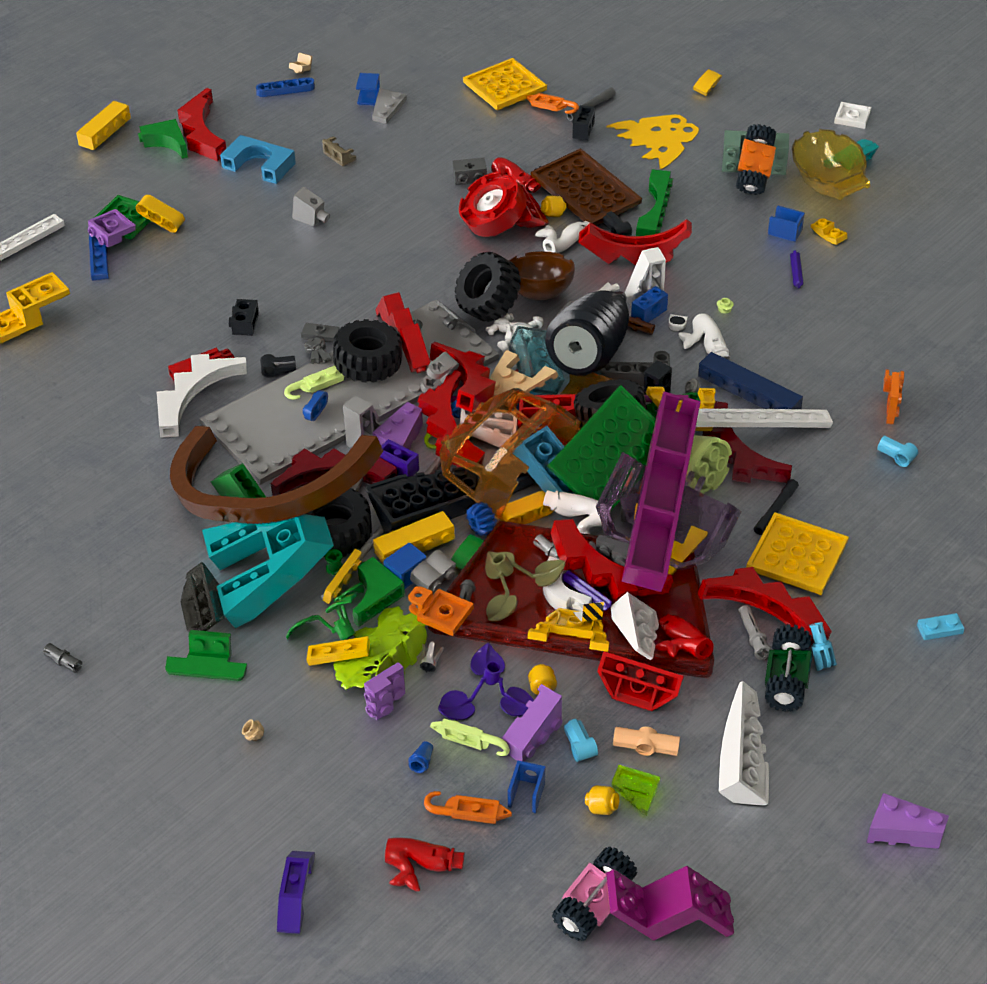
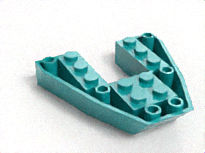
M307 514L271 523L250 524L233 522L202 530L209 558L219 570L267 547L269 560L217 586L223 614L234 628L257 617L301 580L334 546L325 517Z

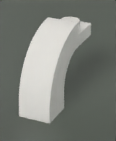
M550 556L547 561L559 559ZM563 570L560 577L553 584L543 586L544 596L555 610L563 608L583 611V604L592 603V597L570 590L564 585L563 574L568 570Z

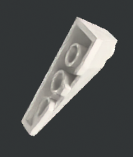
M627 592L611 605L612 620L634 650L651 660L655 650L653 641L657 638L655 631L659 627L657 613L654 609Z

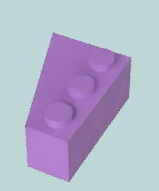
M409 402L405 403L372 432L373 436H377L381 446L389 439L410 450L413 440L417 438L423 426L422 409Z
M543 684L539 686V694L533 702L529 700L526 704L528 709L522 718L517 716L502 737L510 747L508 755L517 761L525 762L528 758L533 757L536 749L541 744H545L549 735L554 730L557 731L562 725V696Z
M883 793L870 826L867 843H874V841L888 842V845L907 843L911 847L939 849L949 816Z

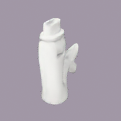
M576 222L568 225L558 239L556 231L550 225H546L545 228L539 230L535 235L546 238L543 241L545 251L561 253L579 240V232L590 222Z
M699 314L693 319L692 334L678 333L679 338L683 341L684 349L692 347L705 333L704 347L708 354L713 352L730 360L729 350L721 331L708 314Z
M547 490L543 505L551 507L550 510H554L563 516L574 517L589 514L577 526L579 532L588 543L593 541L589 529L591 527H606L612 509L611 506L596 499L557 490L555 492Z

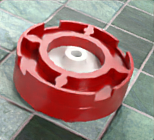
M501 172L489 173L477 179L467 188L469 193L465 199L461 198L459 214L474 234L482 237L497 236L511 229L522 216L527 203L526 193L513 175L509 173L508 175H502Z

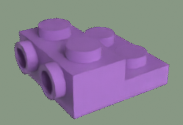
M117 209L88 220L89 235L91 237L95 236L100 245L105 244L107 247L122 242V236L136 230L135 224Z
M399 662L364 683L365 709L370 717L378 720L383 716H387L394 710L393 701L400 699L405 694L404 668Z

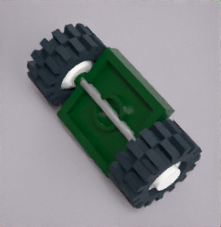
M787 624V628L784 625L780 626V629L777 628L773 636V650H769L765 677V699L767 704L770 703L769 706L771 708L775 706V710L778 711L780 708L784 712H786V709H789L790 712L793 709L798 710L799 706L803 705L805 689H808L812 661V652L810 651L811 635H809L807 630L804 631L805 628L803 627L798 629V625L791 627V624Z

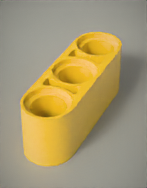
M145 195L136 205V211L140 215L172 233H175L185 221L182 213L151 195Z
M538 491L501 506L497 511V516L508 530H512L546 517L553 511L550 510L551 507L543 505L546 492Z

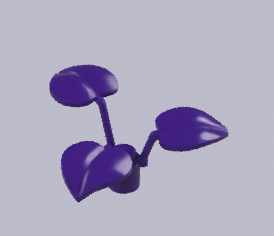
M487 643L471 659V670L476 675L482 676L472 696L468 699L467 695L462 691H449L441 698L438 710L449 719L465 720L470 718L475 712V706L471 702L484 682L488 685L499 683L501 694L504 696L500 700V706L510 716H523L528 709L526 704L529 700L533 702L534 699L519 687H510L507 693L505 692L503 678L500 677L505 669V662L492 648L491 644Z

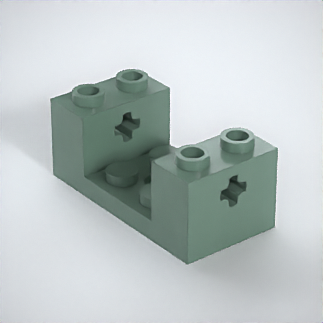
M725 130L722 172H738L742 145L746 139L747 131ZM776 133L773 146L776 147L771 174L786 175L789 133Z

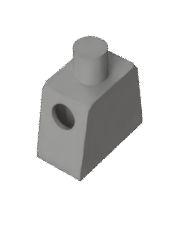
M302 187L294 194L293 219L315 226L320 221L326 223L330 218V214L324 211V200L307 188Z

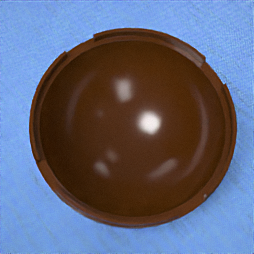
M547 251L528 252L523 257L517 258L515 256L509 260L518 268L521 278L519 283L521 288L518 293L531 300H549L559 296L570 286L574 278V262L572 259L570 261L565 259L564 255Z

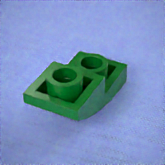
M470 534L451 558L456 563L455 568L467 573L475 559H479L488 543Z

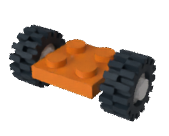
M753 124V126L750 125L747 129L737 170L740 173H738L736 187L741 192L744 191V193L751 195L754 193V195H757V193L762 194L765 191L767 179L771 175L776 147H773L776 131L771 129L770 126H761V124L756 126Z

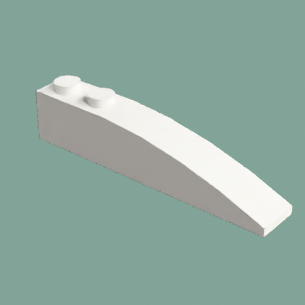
M744 681L738 685L726 722L720 756L719 792L733 803L765 806L769 802V764L764 762L763 756L766 753V746L761 743L760 737L764 733L763 727L757 718L761 716L757 692Z

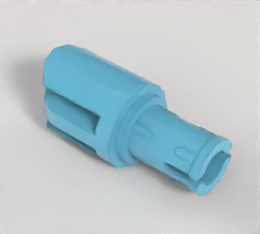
M823 622L809 625L814 640L811 649L816 670L820 671L823 668L836 666L832 642L826 640Z

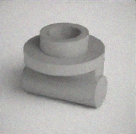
M695 378L687 381L685 393H698L699 388H701L699 381Z

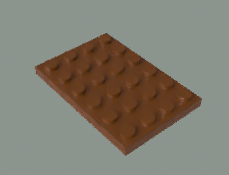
M581 148L531 171V176L553 196H561L570 211L583 222H591L596 226L603 223V217L607 212L612 211L619 215L642 203V198Z

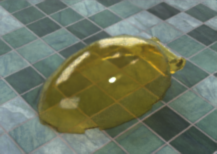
M819 129L818 132L814 133L805 131L801 138L795 139L792 145L793 161L804 182L820 195L842 200L843 197H849L856 191L870 188V182L866 178V156L860 145L847 135H837L833 130Z

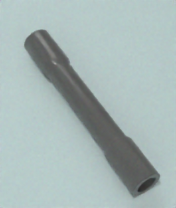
M611 87L584 103L583 106L595 107L615 96L616 92ZM577 112L566 114L568 120H574Z

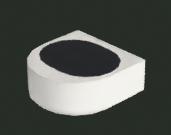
M670 314L669 328L673 331L684 330L688 317Z

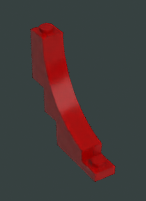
M206 88L177 111L179 123L182 124L183 135L187 139L188 150L218 161L221 159L220 155L226 150V141L214 135L205 125L206 118L210 113L209 105L213 103L212 89Z
M400 292L383 296L375 309L377 316H381L382 321L394 327L400 334L402 349L410 371H416L417 374L427 371L431 362L419 324H414L409 307L404 308Z

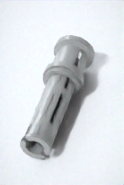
M744 605L739 608L738 613L750 636L748 642L755 650L754 655L756 659H767L769 650H772V648L766 642L767 637L765 633L759 629L751 607Z

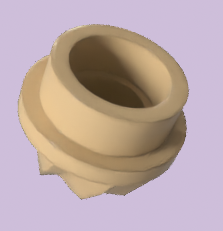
M250 719L244 724L242 734L249 741H257L263 737L264 727L258 720Z

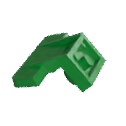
M190 630L188 634L189 653L187 658L167 656L165 669L169 675L240 681L244 678L247 671V663L230 662L232 655L231 633Z

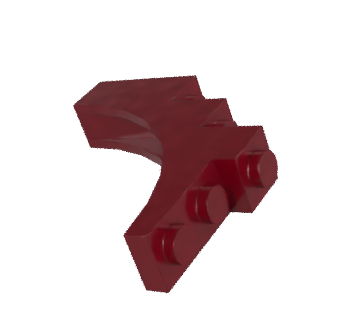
M715 401L714 409H728V403ZM713 427L712 431H703L702 436L718 437L730 445L732 455L729 456L728 464H734L733 481L751 483L752 478L787 483L791 479L792 465L774 461L753 451L739 439L732 427Z
M304 448L294 455L292 466L270 483L272 496L287 493L316 480L338 464L345 454L333 448L320 458ZM379 457L363 477V483L373 484L398 476L397 467Z

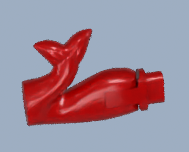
M498 157L493 161L491 165L492 172H501L502 175H508V173L513 175L518 183L524 184L527 188L526 190L533 193L541 188L540 183L536 182L535 178L514 162L502 157Z
M671 614L659 619L658 623L661 625L662 630L673 640H666L656 644L655 648L657 650L667 651L671 657H675L679 650H684L700 660L706 659L712 654L714 650L712 640L690 622Z
M388 838L385 850V863L400 870V873L390 880L389 884L398 887L407 885L413 891H420L418 879L408 858L431 871H452L453 868H463L465 852H456L455 848L450 849L446 846L412 838Z

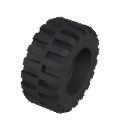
M489 251L479 253L478 256H473L470 262H466L464 269H461L459 272L460 276L456 280L455 298L462 311L480 321L491 322L501 318V315H506L508 309L514 306L513 303L519 296L518 291L521 288L519 284L521 278L518 268L511 261L497 253ZM491 281V283H490L488 289H487L486 292L484 293L486 286H487L488 283Z
M364 319L363 321L355 320L353 323L349 322L344 327L342 326L335 334L333 340V362L336 369L345 377H350L354 381L360 380L364 383L371 381L373 383L377 382V380H386L387 377L390 378L400 368L402 361V339L395 328L388 326L387 323H380L378 320L369 321V319Z
M628 379L601 381L598 384H592L588 388H584L577 394L574 400L578 427L581 429L620 385L647 410L643 388L637 382H632Z
M350 488L331 502L306 513L307 515L325 517L326 520L332 518L347 520L340 524L328 525L334 544L330 550H339L342 553V557H346L354 549H361L372 533L369 502L361 493L355 492L353 488Z

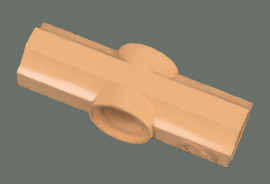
M622 727L615 728L613 746L635 749L637 753L644 756L652 755L654 752L678 755L679 736L660 734L651 727H641L639 730Z

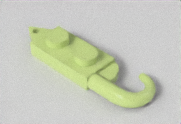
M332 366L288 385L284 394L288 399L296 400L301 396L291 395L290 392L300 388L305 392L314 393L344 381L345 376L335 366Z
M445 718L443 721L432 722L430 725L444 739L478 750L486 749L489 744H493L504 750L502 752L498 751V756H507L510 753V747L507 742L497 736L484 733L483 730L477 727H470L458 721H451Z

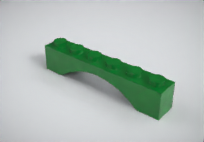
M651 170L649 193L653 196L656 203L648 213L639 217L636 236L661 233L668 199L670 198L673 186L671 171Z

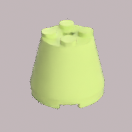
M694 435L685 483L693 490L702 494L710 489L713 491L717 489L729 471L727 464L732 451L728 442L718 437Z

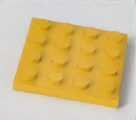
M514 58L463 77V83L496 110L527 99L529 95H537L547 91V85Z
M774 512L746 567H754L757 574L822 596L848 543L849 537Z

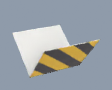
M604 602L583 604V611L573 613L581 622L602 620Z

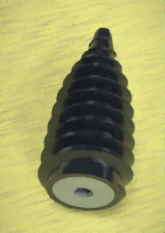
M606 290L588 293L567 306L551 321L546 331L545 344L548 355L558 368L571 375L584 376L603 369L610 362L623 342L629 325L626 294L622 291L612 292Z

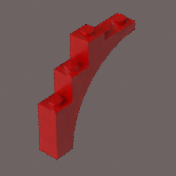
M686 219L676 227L665 232L640 237L614 234L590 222L579 232V244L608 264L617 260L621 255L634 265L637 264L642 250L659 247L667 263L674 256L673 249H676L684 239L690 237L692 222Z
M438 342L431 343L429 357L431 361L435 360L443 352H447L459 363L457 371L461 372L460 380L463 382V386L458 389L456 407L473 412L494 397L496 381L489 379L490 368L484 366V355L470 350L463 352Z
M454 370L451 375L446 376L441 386L438 385L435 391L429 388L425 394L422 393L419 396L418 407L422 409V414L428 416L426 433L437 438L435 455L456 467L481 465L484 462L485 452L463 435L452 415L450 401L460 384L461 372Z
M573 519L554 520L550 534L559 560L566 562L564 570L582 569L586 582L592 587L608 586L614 603L627 592L634 597L669 593L673 583L671 574H667L661 592L621 582L624 566L609 560L596 551L579 532Z
M754 567L735 569L732 576L703 579L698 591L700 599H725L745 603L764 610L786 625L791 624V627L798 625V629L803 627L805 628L804 631L807 630L809 635H811V646L814 640L809 625L823 622L826 640L829 639L832 632L810 596L791 598L781 581L763 584Z

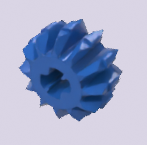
M476 503L467 510L466 518L469 521L468 524L476 535H488L497 528L495 514L487 503Z

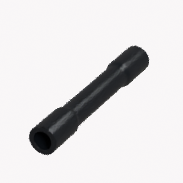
M789 479L768 511L754 526L753 530L757 535L764 533L774 512L778 513L788 498L798 488L799 484L796 480Z

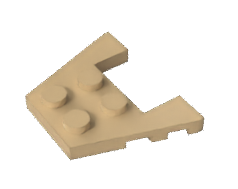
M506 350L489 378L496 381L493 399L512 406L520 401V396L530 395L529 391L532 389L543 387L545 382L551 378L553 380L559 376L557 371L544 366L533 378L511 369L520 358L518 354Z

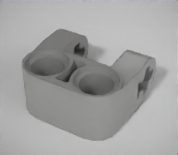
M443 352L429 364L427 376L423 378L420 385L422 392L425 393L429 388L435 391L438 385L441 386L447 375H451L454 370L458 369L459 363L447 352Z

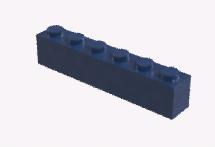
M710 352L699 363L698 377L763 409H802L803 396L713 352Z

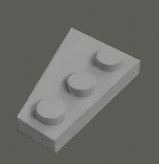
M379 88L372 114L373 121L387 124L406 102L407 95Z

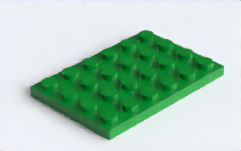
M620 385L553 458L547 467L575 494L601 501L611 506L612 511L645 472L656 419Z

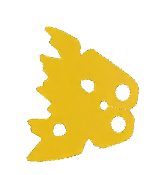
M676 114L641 118L639 123L627 120L606 126L615 127V129H628L629 131L617 136L632 139L630 146L646 145V148H652L642 158H659L660 169L669 165L683 152L685 148L681 142L692 141L699 132L697 126L692 123H686V118ZM678 118L681 121L679 123H672L671 119ZM657 126L661 128L660 131L651 130L653 127ZM691 127L693 131L684 132L683 128ZM660 147L668 148L665 152L658 150Z

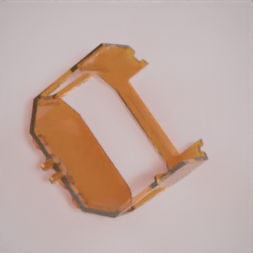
M520 388L510 389L490 398L485 403H480L474 414L470 413L462 425L459 423L450 436L447 434L443 438L440 450L442 475L477 503H487L489 508H492L495 518L500 520L515 487L519 483L516 479L522 472L526 474L529 470V466L512 454V452L533 432L536 433L545 426H548L565 446L576 434L581 421L561 405L525 392ZM519 399H522L540 409L529 419L517 410L516 406ZM494 412L511 413L524 423L498 449L487 466L457 455L465 441ZM453 462L480 476L475 491L450 472Z

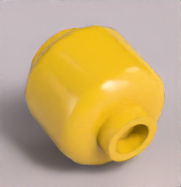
M546 196L541 202V211L547 217H560L566 210V203L561 196Z
M539 664L530 670L528 681L534 694H539L538 688L541 684L553 691L556 689V676L550 666Z
M595 785L585 795V804L592 814L611 815L619 807V794L616 793L613 787Z

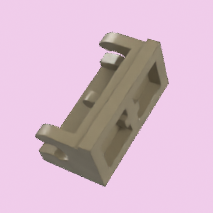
M332 136L322 140L323 153L341 166L356 160V156L350 154L354 152L353 149L344 150L338 143L332 142L337 139L336 137Z

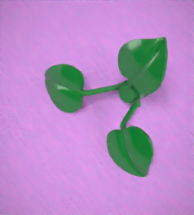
M358 583L336 597L333 600L335 603L325 610L326 613H329L336 609L340 619L334 622L335 627H332L319 615H312L295 623L287 632V640L295 629L315 620L322 622L333 634L337 633L341 640H346L355 635L356 633L348 619L344 604L352 603V600L357 596L356 593H364V585Z

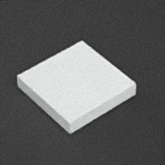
M841 102L834 123L865 129L872 107Z

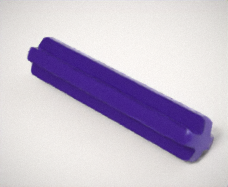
M794 250L793 253H790L794 287L801 288L800 286L804 284L800 253Z
M568 570L563 574V581L581 594L592 597V602H604L603 610L606 611L611 607L612 601L573 572Z

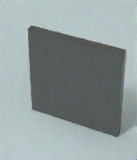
M436 300V303L451 314L444 320L443 324L453 330L459 321L473 332L476 331L455 312Z

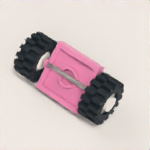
M610 846L608 848L605 847L593 864L589 863L564 893L563 900L552 912V917L554 918V923L558 924L557 927L564 930L563 933L565 935L568 933L570 938L573 939L575 937L577 941H584L597 925L600 927L609 916L610 905L606 873L614 869L631 881L637 875L635 863L629 861L630 857L628 855L624 856L623 851L618 852V849L615 847L613 849Z

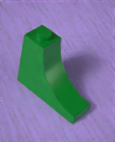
M176 119L139 126V142H143L145 148L165 147L177 152L182 159L188 158L187 146Z
M243 463L222 472L210 481L220 496L241 498L266 497Z
M374 557L362 562L358 566L359 581L365 586L366 593L362 601L352 609L354 623L358 627L362 626L405 596L404 582Z

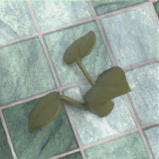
M488 551L485 565L486 574L490 579L501 578L505 590V595H498L488 603L486 609L488 621H499L508 617L517 606V597L514 595L509 596L510 592L504 576L512 574L513 567L533 579L536 578V584L543 587L553 584L560 577L566 562L563 560L543 562L536 567V574H532L516 564L515 556L512 553Z

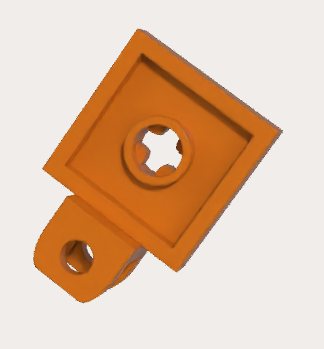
M889 369L885 370L883 392H888L886 424H894L895 417H899L900 406L897 405L901 404L904 371L892 372L891 376L889 375Z
M416 586L408 595V600L412 603L409 606V611L417 616L418 622L451 636H454L474 609V603L441 589H437L433 594V591ZM422 594L421 597H416L415 595ZM447 610L449 611L448 614H442V613H441V612H446Z

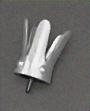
M433 641L430 642L427 652H425V645L422 644L423 659L421 660L420 668L426 671V673L436 670L437 661L444 647H441L433 658L435 646Z

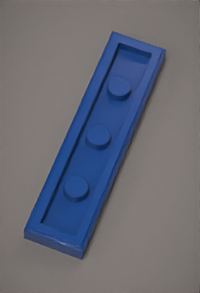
M89 235L92 281L109 279L107 246L105 244L100 245L95 236L91 237Z

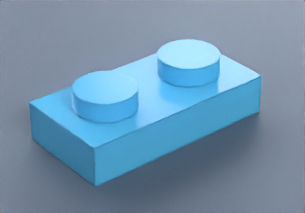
M957 613L919 619L917 622L918 629L924 640L959 635L964 632V626Z

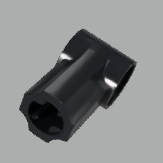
M612 211L607 212L603 217V223L611 230V233L624 236L632 235L630 223L627 221L623 222Z
M266 354L260 359L261 373L267 378L274 377L280 372L296 370L295 356L275 357L272 354Z

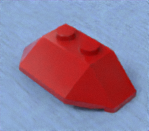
M519 183L526 193L527 203L522 216L515 224L527 228L548 225L549 221L541 211L538 202L526 190L525 185Z
M603 651L597 670L612 699L652 712L678 697L684 679L682 675Z

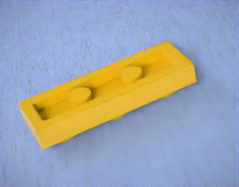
M354 549L325 589L322 601L330 604L333 598L341 594V587L349 583L352 578L351 573L353 571L357 572L358 566L362 563L360 560L361 551Z
M369 637L308 646L307 663L311 666L369 656L370 649Z

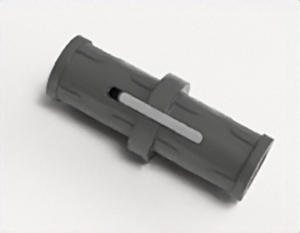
M48 643L44 647L46 651H43V654L55 660L59 666L63 665L74 673H77L82 668V661L70 655V652L64 649L63 651L52 643Z

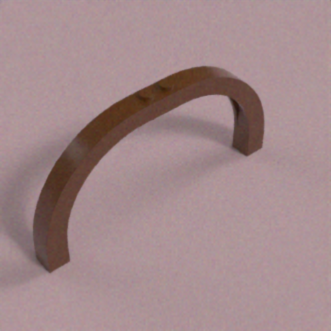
M195 426L174 455L170 467V480L182 505L198 517L237 523H271L306 514L336 499L365 476L381 456L383 449L377 436L361 435L338 464L321 477L300 488L265 498L216 496L202 493L193 487L194 476L199 464L217 442L210 427Z

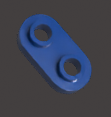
M318 390L313 394L311 400L303 408V415L306 420L315 421L327 405V392Z

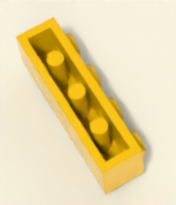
M112 101L76 132L79 146L95 150L131 119L129 105Z
M444 511L373 539L374 553L384 565V560L407 543L413 544L421 552L431 550L455 539L454 525Z

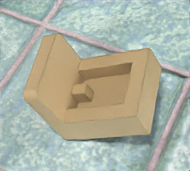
M298 53L297 61L290 62L289 68L293 69L295 73L303 74L304 71H310L312 55Z

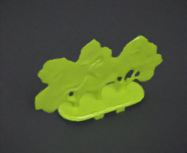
M399 606L384 609L377 618L378 627H364L355 631V638L369 637V656L334 662L336 680L342 682L341 687H344L345 690L353 686L364 688V683L372 679L371 675L376 672L375 676H377L397 662L403 666L404 670L409 665L413 666L418 661L417 656L423 650L422 644L425 645L427 640V630L424 627L426 625L418 622L417 616L412 613L403 615V610ZM369 666L378 667L373 668L372 671H365V668Z

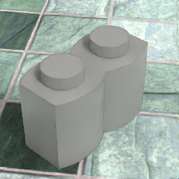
M438 549L413 569L410 580L417 586L436 592L441 587L442 582L453 578L456 573V563Z

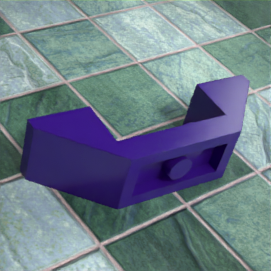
M292 851L286 857L278 897L277 932L301 933L304 917L302 903L308 874H312L315 852Z

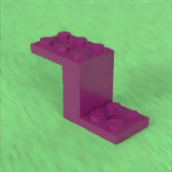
M685 866L644 887H641L614 869L606 873L610 914L652 940L661 938L699 919L726 937L734 934V918L731 914L730 895L726 890L721 889L689 866Z

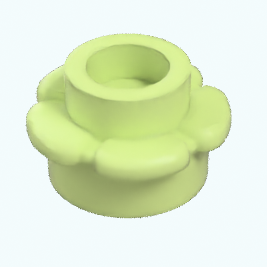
M722 298L717 301L718 311L724 314L730 313L734 303L729 298Z

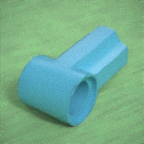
M885 435L881 438L877 450L893 457L895 462L901 467H907L919 453L914 444L905 443L903 445Z
M577 719L569 720L564 725V731L571 743V750L575 761L578 762L598 756L596 742L593 737H589L582 721Z

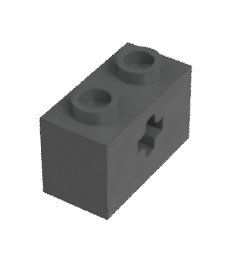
M484 158L453 161L455 185L471 184L482 176L487 175Z

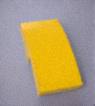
M708 69L695 83L693 90L707 96L712 87L715 88L722 75Z
M825 218L818 219L811 224V229L832 244L838 245L848 238L847 232L835 228L834 222Z

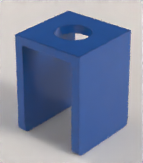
M359 74L356 90H360L357 101L358 105H375L380 88L379 74Z
M778 205L775 217L771 216L769 219L768 234L796 242L803 230L805 212Z
M407 543L384 560V566L404 582V588L406 589L413 584L410 580L411 572L419 563L426 559V555L413 544Z
M518 760L508 788V807H512L519 782L525 781L536 784L532 797V812L536 813L545 786V766ZM531 770L535 772L537 775L531 776L528 775L525 771Z

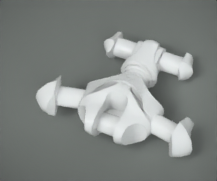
M507 313L503 318L495 320L491 327H486V331L490 336L494 335V332L497 330L506 333L505 341H499L497 344L504 353L506 350L509 351L511 344L525 347L527 345L525 339L532 342L534 340L532 329L536 326L538 329L542 328L544 325L543 318L535 316L533 321L529 323H511L514 320L513 314Z

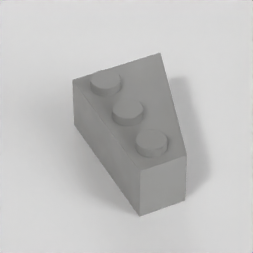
M356 395L343 405L346 443L348 447L352 448L361 435L373 436L372 432L382 423L378 421L379 417L373 405Z

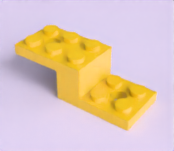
M53 272L6 292L10 309L0 313V344L43 325L39 308L70 295L69 288Z

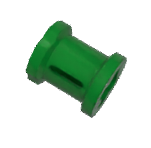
M329 550L325 554V561L327 562L326 572L335 576L343 566L341 563L342 553L339 550Z

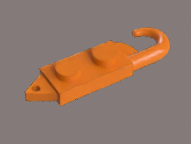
M542 93L527 96L531 106L541 109L558 111L566 107L574 108L565 111L566 114L576 113L579 109L578 103L561 97Z
M440 791L430 792L424 799V806L430 813L452 816L453 819L496 824L497 821L512 816V812L502 806L499 800L456 795L448 799L445 807L433 805L431 799L434 796H440Z

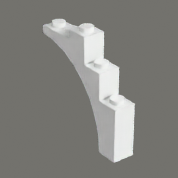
M209 354L191 355L192 372L174 373L175 390L157 392L160 438L179 436V424L184 410L189 402L204 388L231 376L247 374L246 357L209 360Z

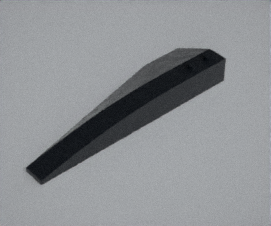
M512 460L510 464L501 465L500 462L492 463V466L487 467L481 464L452 468V471L449 472L435 470V473L426 475L424 472L416 473V476L407 477V474L398 475L367 485L365 489L382 528L386 533H390L444 511L449 519L467 514V510L476 503L492 504L536 483V481L518 460Z

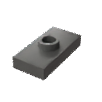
M305 323L301 332V338L312 339L318 337L324 339L325 342L333 343L334 336L340 328Z

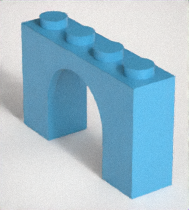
M240 135L220 155L222 168L234 172L250 159H267L261 166L262 179L277 184L296 164L294 150Z

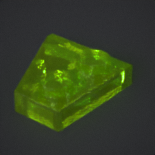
M618 765L611 787L643 815L647 816L660 784V777Z

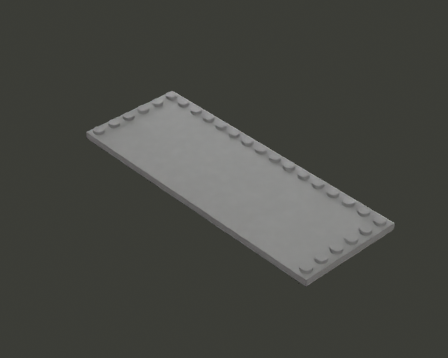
M436 300L410 312L413 320L417 321L418 319L423 323L420 331L429 357L431 343L438 342L463 352L470 350L484 355V366L499 359V353L461 322L458 321L453 330L445 326L443 322L451 314L436 303ZM402 349L401 365L393 376L387 377L383 381L377 380V382L373 383L371 381H367V383L360 380L354 381L350 377H344V381L321 389V391L328 393L327 405L315 421L306 420L303 415V408L311 400L314 393L305 392L299 388L290 392V394L300 395L301 397L291 400L285 396L284 391L288 385L303 380L306 376L335 366L333 352H331L329 355L332 357V361L324 363L319 358L320 363H309L200 418V423L202 426L211 428L216 440L239 464L243 463L252 477L261 485L284 473L291 467L294 455L304 448L318 455L346 440L343 405L346 401L356 395L372 404L380 422L392 416L405 403L414 404L418 402L419 396L424 393L420 385L423 378L427 376V371L418 374L416 371L411 372Z

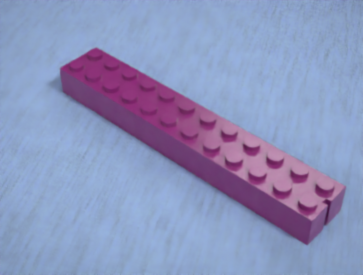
M663 392L658 406L621 581L659 592L662 591L668 574L701 402L684 397L680 410L677 412L676 408L680 396L668 392Z

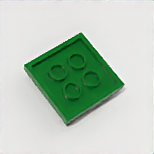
M117 195L95 216L97 217L117 209L135 224V231L122 236L130 240L150 222L149 219L136 211V205L139 201Z

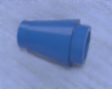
M422 742L409 757V767L412 771L422 773L429 768L433 745L430 742Z

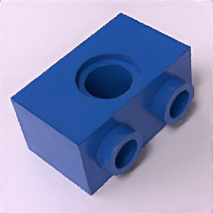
M656 286L632 301L631 317L642 318V321L649 323L667 310L668 293Z

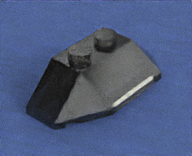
M201 562L187 572L185 578L187 581L183 587L180 601L188 632L190 630L207 631L226 618L223 614L217 586L220 584L207 566Z

